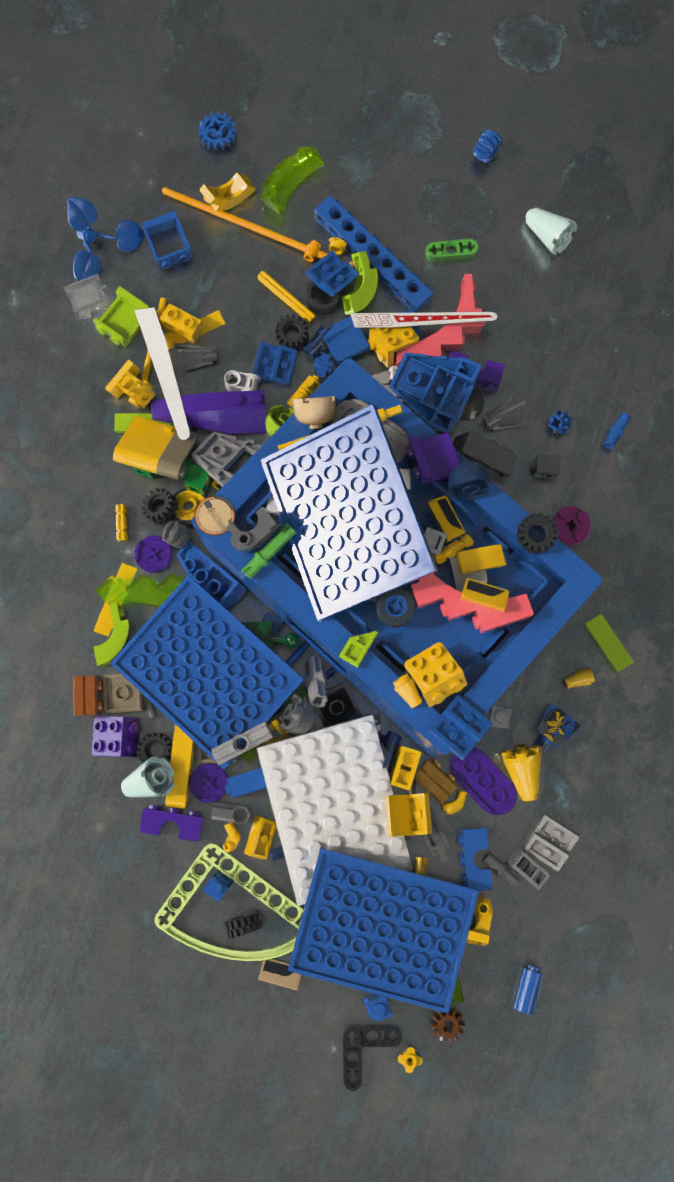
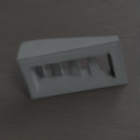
M516 848L506 861L510 868L537 890H540L551 876L549 872L519 848ZM528 861L529 863L527 864V866H526V867L523 869V871H522V870H521L522 867H523V866L525 865V863ZM535 867L530 876H528V873L531 871V869ZM539 872H541L542 874L535 882L534 878L537 876Z

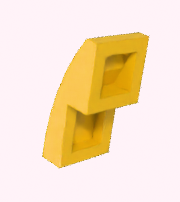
M501 544L456 553L461 575L500 568L506 565Z

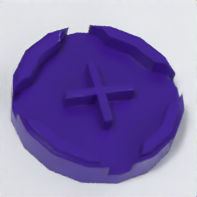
M157 535L147 536L137 544L134 550V558L143 571L159 573L170 565L173 559V550L168 543L163 541L162 537Z
M207 763L200 765L190 776L189 786L191 793L199 801L205 803L220 800L226 794L227 773L217 764Z

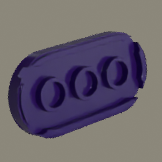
M473 747L463 760L453 754L450 760L452 776L484 811L492 815H503L513 809L517 797L514 784L482 750Z

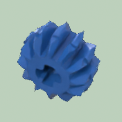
M486 130L479 137L474 147L473 155L478 160L489 163L500 150L502 137L495 131Z

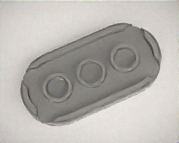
M358 399L341 402L336 406L332 424L336 423L350 408H353L355 411L348 412L345 418L369 405ZM387 418V421L382 422L396 461L400 463L407 455L408 437L401 427Z

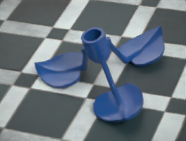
M67 198L68 222L74 230H77V237L84 241L83 245L88 249V252L79 250L74 257L73 273L76 282L83 283L91 280L100 272V259L97 255L92 254V249L89 246V243H93L97 236L118 240V248L125 252L133 251L140 245L144 232L136 222L132 220L121 221L116 228L117 236L98 233L91 228V223L97 220L95 206L83 198Z

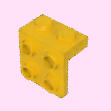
M411 326L369 328L368 344L370 349L376 352L379 361L383 362L387 368L394 365V352L419 342V336Z
M440 642L404 663L406 670L420 688L429 707L441 703L446 697L461 691L467 685L462 669Z
M429 793L386 796L387 829L390 837L432 834Z

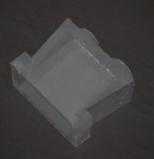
M98 274L63 287L68 299L71 301L73 313L77 320L87 319L95 313H103L110 306L109 300L102 291L104 287Z

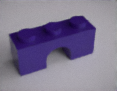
M451 351L449 357L468 359L469 355ZM487 360L484 369L480 371L475 387H482L489 392L498 391L505 364Z
M150 804L149 808H143L139 833L159 836L162 834L164 824L167 821H173L179 826L178 839L199 842L201 841L205 817L200 816V812L188 811V814L180 813L181 809L169 808L168 811L161 810V806Z

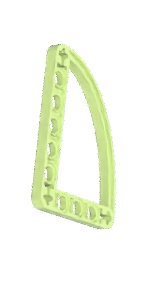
M211 843L204 847L155 916V924L159 929L196 950L231 960L261 961L276 958L293 951L296 937L273 948L241 950L206 942L173 924L213 866L298 929L300 924L296 923V921L300 918L304 908L298 906L296 902L229 852H225L218 844ZM208 848H216L215 853L219 856H221L222 853L225 854V856L220 859L219 864L215 862L216 860H218L217 857L212 856L210 858L208 856ZM225 859L233 861L234 866L231 870L223 868V861ZM198 863H202L206 867V871L202 875L195 872V866ZM243 870L247 871L250 875L247 882H242L239 879V873ZM191 880L193 882L194 888L192 891L184 890V881ZM259 882L266 886V891L263 894L256 893L254 889L255 885ZM275 894L280 895L282 898V903L279 906H274L271 903V897ZM173 897L181 899V907L174 908L171 905ZM167 906L170 911L175 912L176 914L174 916L173 913H171L167 918L169 923L165 922L164 924H161L160 915L164 916L168 912V910L165 909V907ZM291 906L296 907L298 910V915L295 918H290L287 915V909Z

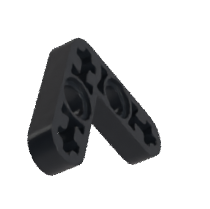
M349 1026L344 1030L343 1079L344 1085L348 1090L356 1091L362 1085V1047L398 1046L402 1041V1034L397 1026ZM381 1031H384V1035H390L391 1031H395V1035H398V1037H395V1041H391L390 1037H384L385 1042H381ZM350 1032H354V1035L358 1036V1038H354V1047L359 1046L358 1049L353 1047L346 1049V1046L350 1047V1038H346V1036L350 1035ZM368 1032H377L378 1039L375 1042L368 1041L366 1037ZM349 1053L357 1054L358 1061L356 1063L350 1064L346 1058ZM350 1069H355V1079H359L355 1081V1085H351V1082L347 1081V1079L351 1078Z

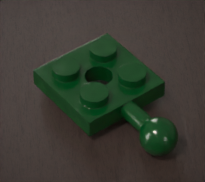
M272 621L242 622L272 650L273 645L286 644L289 648H295L300 642L299 636L294 632L288 633L285 637H273Z

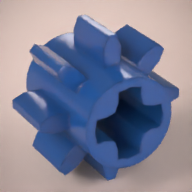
M322 353L320 357L316 356L313 370L317 371V376L325 378L327 374H332L335 361L331 360V355Z
M555 411V416L549 417L550 424L548 426L553 429V433L560 432V434H564L566 429L572 428L571 422L573 418H570L568 411Z

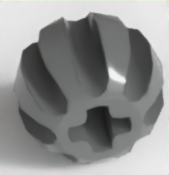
M176 521L168 522L163 527L161 533L163 541L176 548L184 547L189 542L191 536L189 528Z

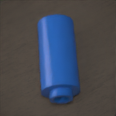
M531 964L528 967H524L514 1004L515 1010L534 1015L544 973L540 972V967Z

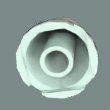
M537 207L530 209L525 216L526 224L554 255H556V252L561 253L573 239L571 236L572 231L576 232L577 223L574 220Z
M149 758L122 781V792L127 797L166 796L175 785L172 776H175L174 770L164 758Z

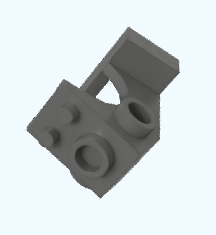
M264 507L256 511L258 523L254 529L248 532H244L235 521L228 520L230 526L226 528L233 535L230 537L233 548L242 553L256 550L276 532L278 533L284 526L272 511Z

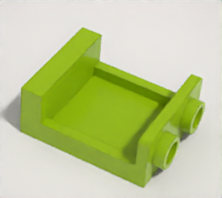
M119 286L115 291L117 298L99 320L95 318L93 322L96 325L95 329L100 334H107L113 343L118 346L121 344L126 348L141 329L135 310L150 307Z

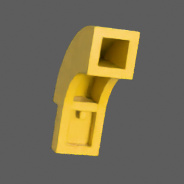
M236 173L224 185L219 187L203 185L200 191L204 195V200L215 211L219 212L237 206L257 188L247 175Z

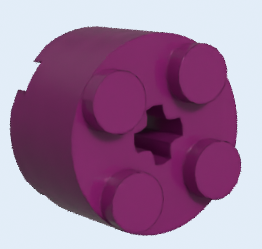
M573 506L563 507L551 519V521L554 520L556 522L554 524L555 527L558 526V539L568 548L579 545L590 532L589 515L580 508Z

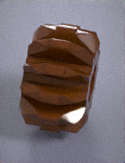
M453 1007L448 1013L437 1011L439 1015L432 1014L431 1017L435 1020L430 1023V1026L435 1028L432 1031L433 1035H439L438 1039L441 1042L445 1037L447 1043H451V1037L458 1041L456 1034L463 1035L464 1033L459 1028L465 1026V1022L461 1020L463 1017L462 1013L456 1014L457 1009ZM447 1020L451 1024V1027L447 1028V1026H445L444 1022Z

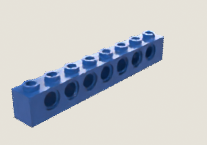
M328 196L314 209L315 219L335 238L344 240L347 243L345 248L350 253L355 254L366 251L370 259V269L377 268L378 279L410 310L414 309L415 313H419L432 301V289L427 284H423L415 272L408 270L406 264L402 260H398L388 247L385 248L377 236L369 233L367 227L363 223H359L350 211L347 212L338 199ZM351 228L352 231H346L345 229ZM376 252L378 255L373 256L371 253ZM388 264L391 267L385 268L383 265ZM399 276H400V277H403L404 279H403V280H398V279H396V277H399ZM409 289H415L417 292L412 293Z

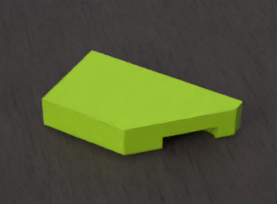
M373 631L350 637L339 658L358 668L378 632Z

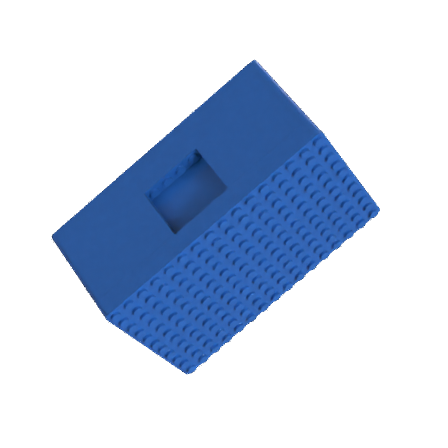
M352 359L344 360L309 397L335 396L336 406L346 400L358 399L369 406L375 405L377 410L382 408L385 410L400 405L402 413L388 419L406 432L408 441L409 438L418 436L419 441L439 435ZM350 408L338 421L344 419L348 412L355 410ZM293 413L214 495L224 497L231 502L235 510V522L244 532L251 531L256 527L258 523L256 511L261 507L267 509L268 499L273 495L272 491H270L271 488L261 459L279 451L278 445L314 434L332 425V419L329 422L323 423L322 428L310 429L309 425L299 422ZM454 448L459 464L463 461H468ZM408 455L398 463L399 468L411 469L412 490L409 491V495L420 524L439 530L427 507V503L446 496L466 534L471 536L474 542L473 546L468 549L465 547L464 551L499 544L502 546L506 565L500 568L486 569V584L508 590V598L527 594L534 613L533 616L480 634L479 629L476 630L473 625L472 617H474V614L448 621L447 616L443 617L440 609L442 601L418 609L416 608L415 614L408 624L403 627L392 628L381 623L377 617V602L368 600L326 619L317 620L290 541L268 561L269 564L267 566H263L250 579L241 569L255 557L254 554L256 552H260L277 532L258 549L242 553L233 548L230 539L233 536L232 533L227 531L221 535H208L198 528L195 517L192 518V525L209 554L278 618L282 619L291 630L424 752L432 757L451 752L427 731L454 698L459 695L484 715L602 582L601 576L558 538L555 544L545 553L535 554V552H532L530 554L527 553V549L523 550L521 548L522 544L517 542L519 540L516 537L517 529L525 517L531 515L494 482H492V490L489 488L487 490L488 494L481 498L465 501L464 497H458L459 500H455L449 493V477L421 485L419 478H415L413 472L414 463L412 458L409 459ZM276 516L277 519H278V520L282 523V525L284 526L281 517ZM533 526L529 530V535L534 541H542L545 538V531L540 526ZM464 534V535H462V536H460V537H458V538H456V539H454V540H452V541H450V542H448V543H446V541H445L444 544H443V547L449 545L450 543L456 541L457 539H458V541H460V538L463 537V536H465L466 534ZM446 558V561L441 564L435 561L438 571L433 574L445 584L456 589L451 560ZM413 581L401 587L410 592L411 585L417 582ZM373 631L378 632L358 668L339 658L350 637ZM440 642L462 669L467 685L461 691L446 697L441 703L429 707L420 688L415 683L422 702L416 707L411 708L394 690L393 682L405 674L410 676L404 666L407 660Z

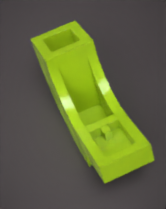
M366 251L351 255L354 269L358 272L359 276L356 278L354 289L348 295L341 297L346 315L364 309L376 292L378 272L377 268L370 269V259Z
M117 602L109 604L113 622V631L110 638L105 643L94 646L96 663L99 667L110 665L112 660L132 637V622L128 619L123 620V618H126L125 610Z

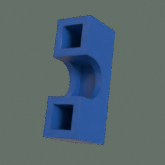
M487 828L461 829V834H458V843L463 849V854H460V864L464 866L465 874L461 875L462 885L478 889L479 891L492 890L491 869L478 868L474 863V855L477 851L489 849Z

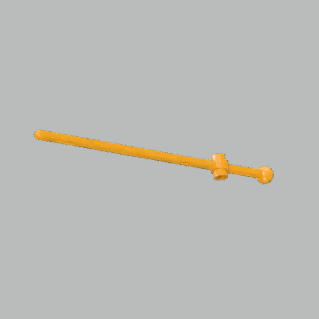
M167 187L162 188L164 195L303 251L305 253L304 259L309 262H313L317 257L322 259L328 254L320 251L321 245L315 240H312L308 245L228 212L215 211L211 205ZM353 261L349 262L350 265L354 268Z

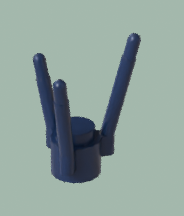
M331 322L320 334L319 331L324 328L321 325L303 348L311 359H314L316 356L320 357L322 353L326 354L329 352L328 348L321 351L323 347L319 342L334 326V322Z
M388 731L386 735L382 734L379 739L380 745L384 743L383 747L388 749L382 768H386L391 757L389 773H391L398 746L401 745L400 741L402 739L399 734L393 731Z

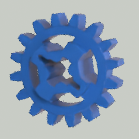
M220 111L217 112V115L210 112V117L204 115L205 121L200 120V126H198L199 139L202 140V144H207L209 150L214 147L215 151L218 150V147L224 150L225 145L231 147L230 141L235 142V136H237L236 123L233 122V118H228L227 113H224L222 116Z

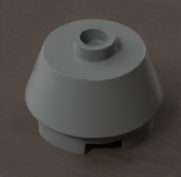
M294 694L290 697L292 701L289 705L284 704L278 719L282 722L279 727L284 729L286 733L305 734L314 723L316 709L304 696Z

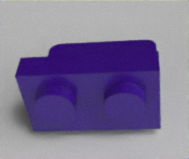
M444 433L419 441L418 436L409 438L408 446H406L409 459L412 458L413 472L415 478H419L421 485L449 477L451 471L459 465L449 434Z
M95 717L92 755L137 757L139 718Z

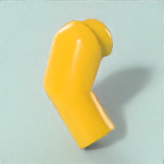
M458 790L455 801L443 803L442 810L447 812L448 815H453L462 810L468 793Z

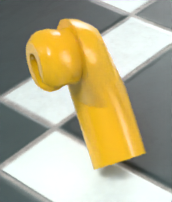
M230 822L224 825L228 833V837L223 844L225 852H233L240 840V835L234 823Z

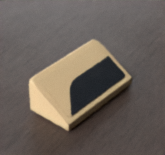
M267 959L263 960L258 980L298 990L301 974L288 971L289 963Z

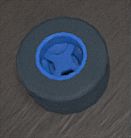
M402 587L382 594L377 599V617L381 623L388 627H403L411 621L415 614V599L408 590Z

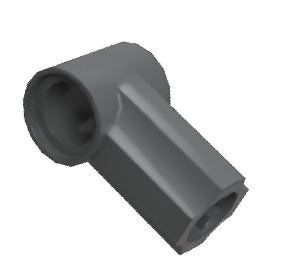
M214 802L211 819L244 824L251 820L252 810L248 806ZM240 809H244L247 812L245 820L238 818V811Z

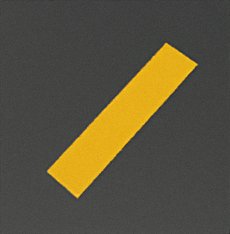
M219 310L200 318L204 328L200 335L225 324ZM173 332L164 335L168 350L175 347L174 343H185L188 341Z
M124 563L121 564L93 631L109 637L113 627L109 604L117 602L122 606L137 568Z

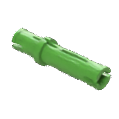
M286 523L260 552L254 554L255 557L241 569L242 572H245V575L252 579L263 566L269 564L268 561L297 533L293 530L294 528Z

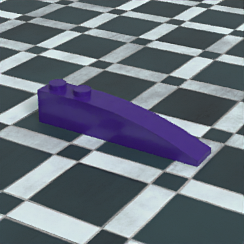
M264 390L211 392L180 396L188 427L218 431L227 435L266 433ZM166 399L151 400L152 420L174 424Z

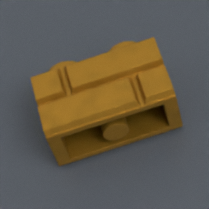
M427 759L415 772L414 779L438 802L443 804L458 787L455 784L457 780L449 772L445 775L440 770L442 766L435 759L432 761Z

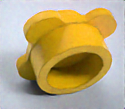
M333 237L329 239V242H331L329 244L330 252L333 250L337 255L346 252L345 246L347 243L344 240Z
M408 1047L403 1054L398 1056V1062L404 1065L407 1073H412L417 1065L420 1066L422 1064V1058L417 1055L413 1047Z

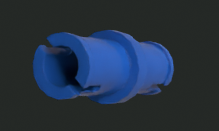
M627 413L619 415L615 425H612L609 429L610 433L603 442L604 447L610 450L614 449L619 438L625 433L624 429L631 420L630 415Z

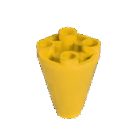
M526 744L515 745L513 750L501 751L503 762L519 796L522 797L523 801L536 800L540 784L541 746L527 747Z

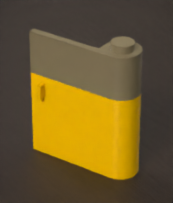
M135 416L115 447L113 461L180 480L186 476L187 467L185 466V460L196 443L199 434L189 431L190 436L188 439L181 440L175 427Z

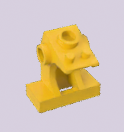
M129 359L105 388L117 399L123 393L127 394L130 397L128 401L136 407L140 405L145 408L155 396V393L152 391V385L146 380L141 382L136 378L141 370Z
M478 895L474 909L476 924L469 931L466 943L483 947L489 943L493 909L490 898L484 899L483 895Z

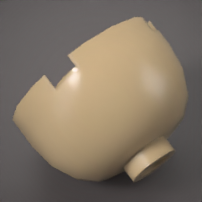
M335 396L292 400L295 417L302 424L309 425L310 429L322 428V424L329 422L335 414Z

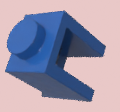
M218 869L203 891L219 902L234 881Z
M375 994L363 999L370 1019H375L378 1022L393 1016L386 997Z

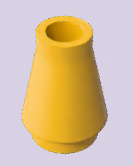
M582 667L564 678L568 689L591 685L592 682H595L590 667Z
M408 674L399 677L393 682L394 690L411 708L416 707L422 702L415 682Z

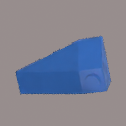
M190 541L176 554L184 571L226 609L235 605L248 590Z

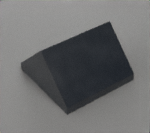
M346 681L326 690L328 701L325 703V706L320 708L314 706L325 728L363 716Z

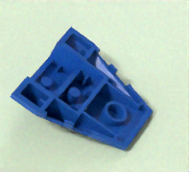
M405 353L389 388L432 428L450 434L458 423L472 395L482 365L462 357L450 358L447 356L438 357L427 354Z

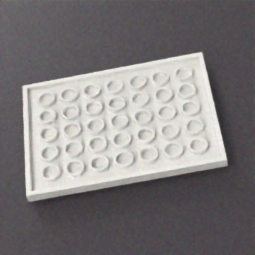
M373 715L257 747L298 906L306 903L320 847L407 871L413 869L404 836L390 837L388 834L385 804L386 796L393 795L387 768H382L384 757Z

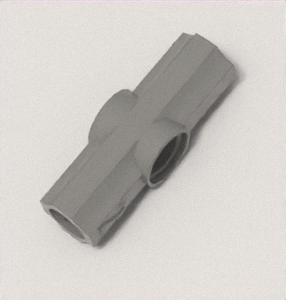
M311 656L305 662L306 676H304V682L308 690L310 704L320 708L325 706V703L328 701L326 691L328 681L323 670L321 658Z
M265 721L211 749L212 755L218 765H221L274 736ZM240 738H244L247 741V746L244 749L238 745Z

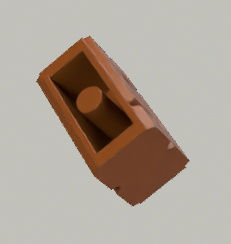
M73 676V716H99L100 711H103L104 703L103 699H100V691H103V681L100 680L99 676Z

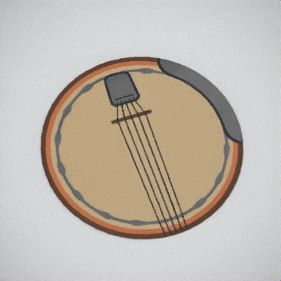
M209 496L203 499L195 510L196 525L202 532L208 535L224 534L227 532L226 527L230 526L228 520L235 521L233 505L229 500L221 496Z

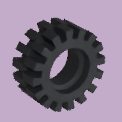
M289 314L285 315L286 318H280V322L278 321L277 327H275L277 342L282 346L295 350L298 347L300 350L302 349L301 346H305L306 341L309 339L308 325L304 319L301 320L299 315L297 318L295 314H292V317H289ZM289 327H295L299 330V335L291 339L285 335V331Z
M155 488V492L153 490L149 491L150 495H145L147 499H143L142 503L144 505H141L142 513L145 517L158 525H162V522L167 524L168 519L172 521L173 518L171 516H176L175 510L178 511L179 509L176 506L179 505L176 497L164 488ZM165 501L163 508L155 512L156 506L160 502Z
M532 513L531 516L525 517L518 526L516 537L519 540L517 542L522 544L521 548L523 550H528L527 553H545L555 544L558 538V526L555 527L554 524L556 522L554 520L551 521L549 515L545 517L543 516L544 513H539V515ZM533 526L543 528L545 531L544 540H532L529 535L530 528Z
M151 732L139 740L137 754L139 755L138 759L143 763L147 759L152 758L148 753V748L154 742L160 743L163 747V752L158 758H164L168 762L171 759L173 743L165 734Z
M258 910L239 915L224 922L228 939L244 936L263 927Z

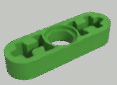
M473 239L431 242L426 247L425 256L432 262L473 258L477 254L478 243ZM467 246L471 247V252L469 251V249H467ZM455 247L457 252L450 254L447 252V248ZM431 249H435L436 255H433Z

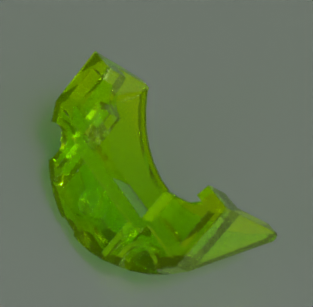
M302 146L292 156H287L280 162L261 187L263 192L259 195V199L275 212L282 215L287 200L297 186L324 164L313 146Z

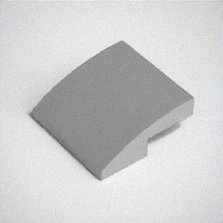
M545 813L524 850L559 872L569 857V852L579 839V834Z

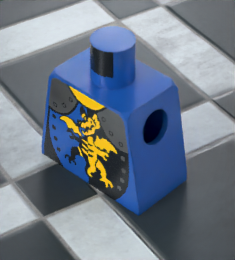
M552 702L548 703L534 728V732L540 736L534 745H540L542 752L546 750L549 744L554 748H559L581 725Z

